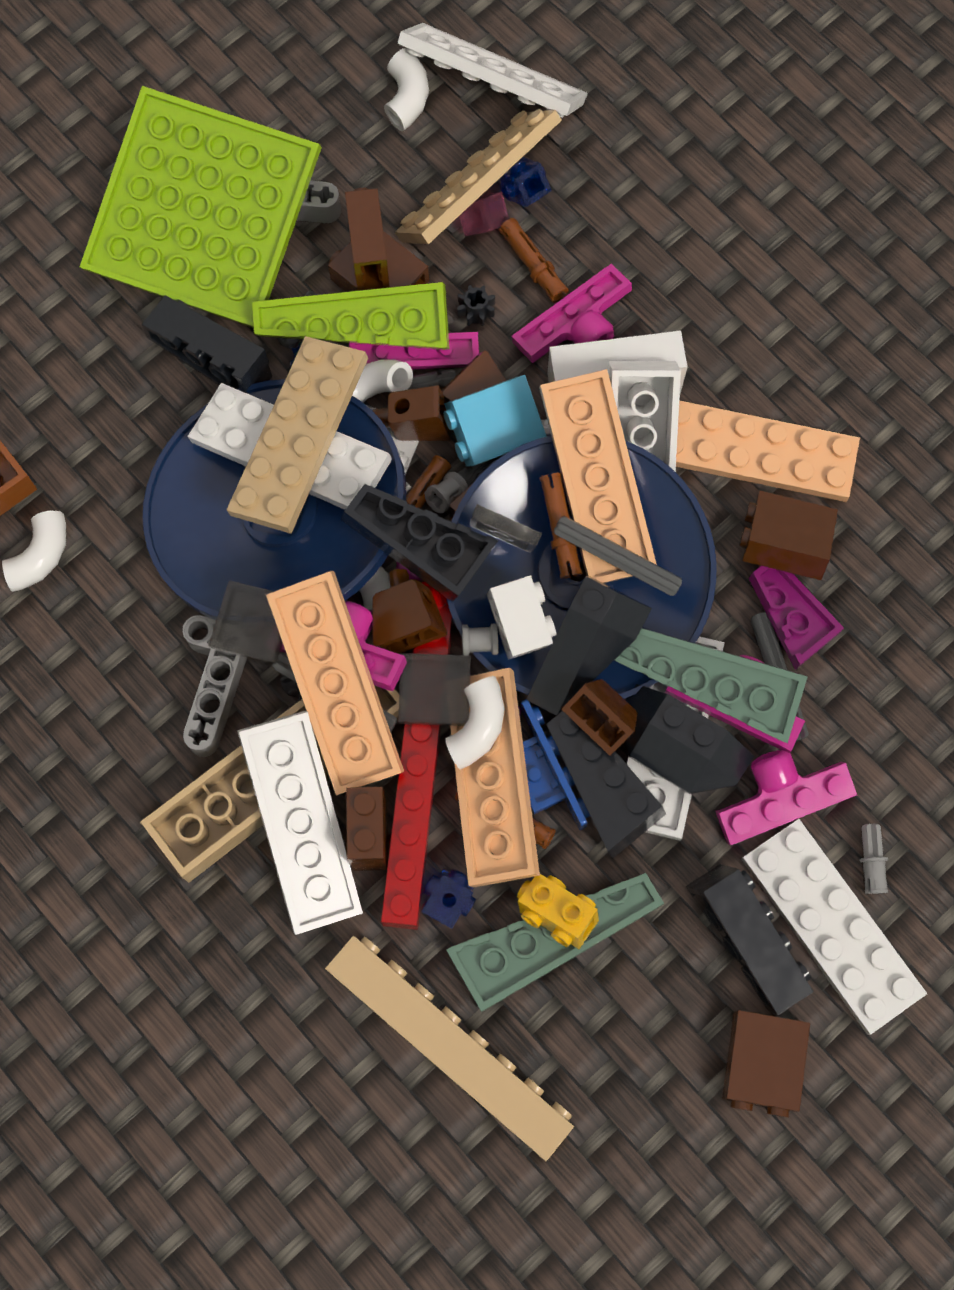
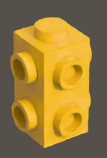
M540 874V876H535L532 881L526 880L517 894L522 919L535 928H539L540 925L552 932V938L565 947H569L571 944L580 949L599 921L598 909L595 908L596 904L590 898L583 894H578L577 896L566 890V886L562 881L551 875L546 878Z

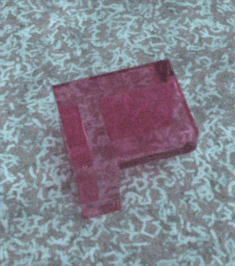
M502 191L481 195L460 215L465 236L493 231L509 219Z

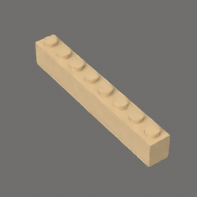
M352 936L325 969L547 1162L574 1128L569 1122L572 1115L557 1102L552 1107L541 1098L544 1091L530 1078H527L523 1083L513 1074L517 1067L502 1054L495 1058L486 1051L485 1048L489 1043L474 1030L469 1035L458 1026L461 1019L445 1006L440 1011L430 1002L434 996L420 983L412 987L403 979L407 972L392 959L388 964L382 961L377 956L380 949L364 936L359 941L355 936Z

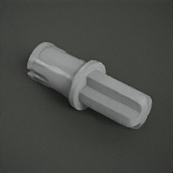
M865 824L861 828L864 858L859 859L860 863H863L865 894L888 893L885 865L888 857H883L881 826L879 824Z

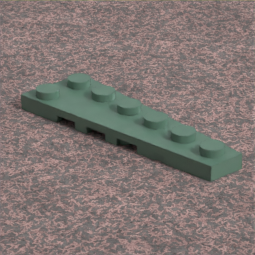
M644 628L641 629L637 639L615 659V661L637 672H641L785 743L789 741L808 677Z
M644 873L602 889L594 894L586 895L596 904L595 908L598 909L599 921L580 949L571 944L569 947L561 945L552 938V932L541 925L539 928H535L524 920L448 948L446 950L480 1011H485L664 905L648 875Z

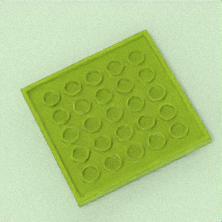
M142 86L80 268L161 297L166 295L175 301L179 299L190 307L254 328L252 302L269 300L322 147L318 143Z

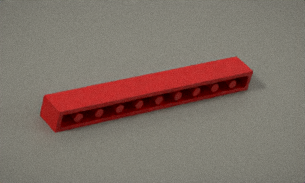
M422 582V584L427 586L433 594L447 630V635L415 647L413 651L401 751V763L404 772L398 776L381 918L383 926L418 930L446 689L445 682L447 680L453 619L446 597L426 582Z

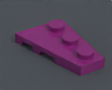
M760 566L748 578L795 670L844 629L793 573Z

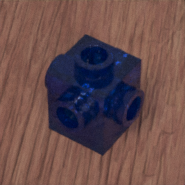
M522 157L500 177V190L503 196L508 201L525 207L535 203L538 199L552 191L541 163Z
M442 869L439 876L432 874L423 890L427 897L422 904L421 912L453 929L460 915L466 917L476 900L472 896L474 892L473 887L468 885V876L456 869H452L451 872ZM451 893L454 896L449 898L445 894Z

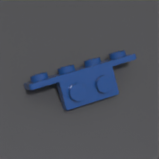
M524 700L521 702V710L534 736L523 742L531 810L533 814H536L565 800L578 829L582 830L587 827L586 818L590 817L587 807L582 798L576 799L571 789L575 783L568 768H561L556 759L560 752L553 737L549 736L546 738L541 728V725L545 724L539 708L537 705L531 707L529 701Z

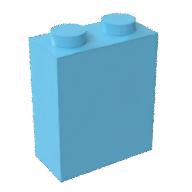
M525 375L444 403L446 411L443 412L445 422L450 430H454L458 441L455 443V450L460 461H465L466 466L480 464L504 455L525 443L547 437Z

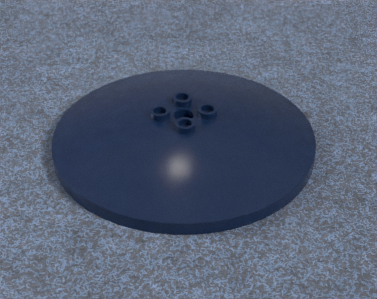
M286 379L252 384L247 390V394L274 405ZM352 396L337 432L389 453L392 460L375 488L406 501L404 466L390 432L368 406ZM206 406L191 416L167 442L151 471L145 491L142 517L144 537L154 566L172 591L187 605L205 616L229 625L247 628L277 627L266 596L267 594L326 572L334 571L344 601H346L374 576L386 560L388 554L341 520L345 509L313 495H308L292 533L230 516L227 512V507L246 466L193 444L188 435Z
M552 436L525 443L496 460L475 480L458 505L451 522L462 524L471 528L476 533L484 536L488 535L499 540L460 595L453 602L446 598L450 614L461 638L462 625H468L469 628L490 627L491 624L496 623L487 597L490 588L530 575L533 583L540 582L545 597V602L542 603L541 607L544 616H551L557 635L583 580L574 581L571 578L560 579L556 550L552 549L550 543L553 541V535L540 477L548 475L551 487L554 488L551 474L561 473ZM625 441L656 564L680 577L682 583L674 596H670L634 576L604 584L652 608L642 628L696 643L709 617L716 587L717 563L710 526L698 500L680 476L652 453ZM564 488V494H565V499H566V503H567L569 518L572 520V516H571V512H570V508H569V504H568V500H567V496H566V492H565V488ZM576 546L579 563L584 566L580 548ZM498 630V655H492L491 651L471 653L489 672L505 668L514 670L516 691L528 696L552 644L546 648L508 660ZM615 660L593 680L602 679L606 681L623 699L637 694L642 686L649 688L658 682Z

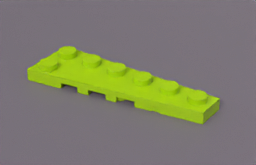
M443 282L252 302L254 334L257 336L304 339L306 336L332 342L450 349L446 290Z

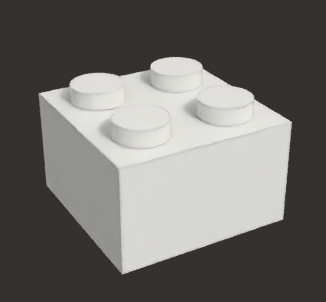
M530 575L490 588L487 597L508 660L553 644L552 638L556 636V630L551 616H544L541 605L545 602V597L540 582L533 583Z

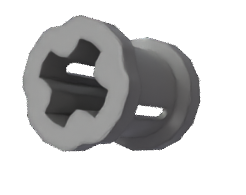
M449 472L444 476L441 483L427 488L425 499L435 512L444 513L448 510L449 505L468 488V485L460 474Z
M497 623L491 624L490 627L469 628L468 625H462L463 656H469L470 652L490 651L492 655H498Z

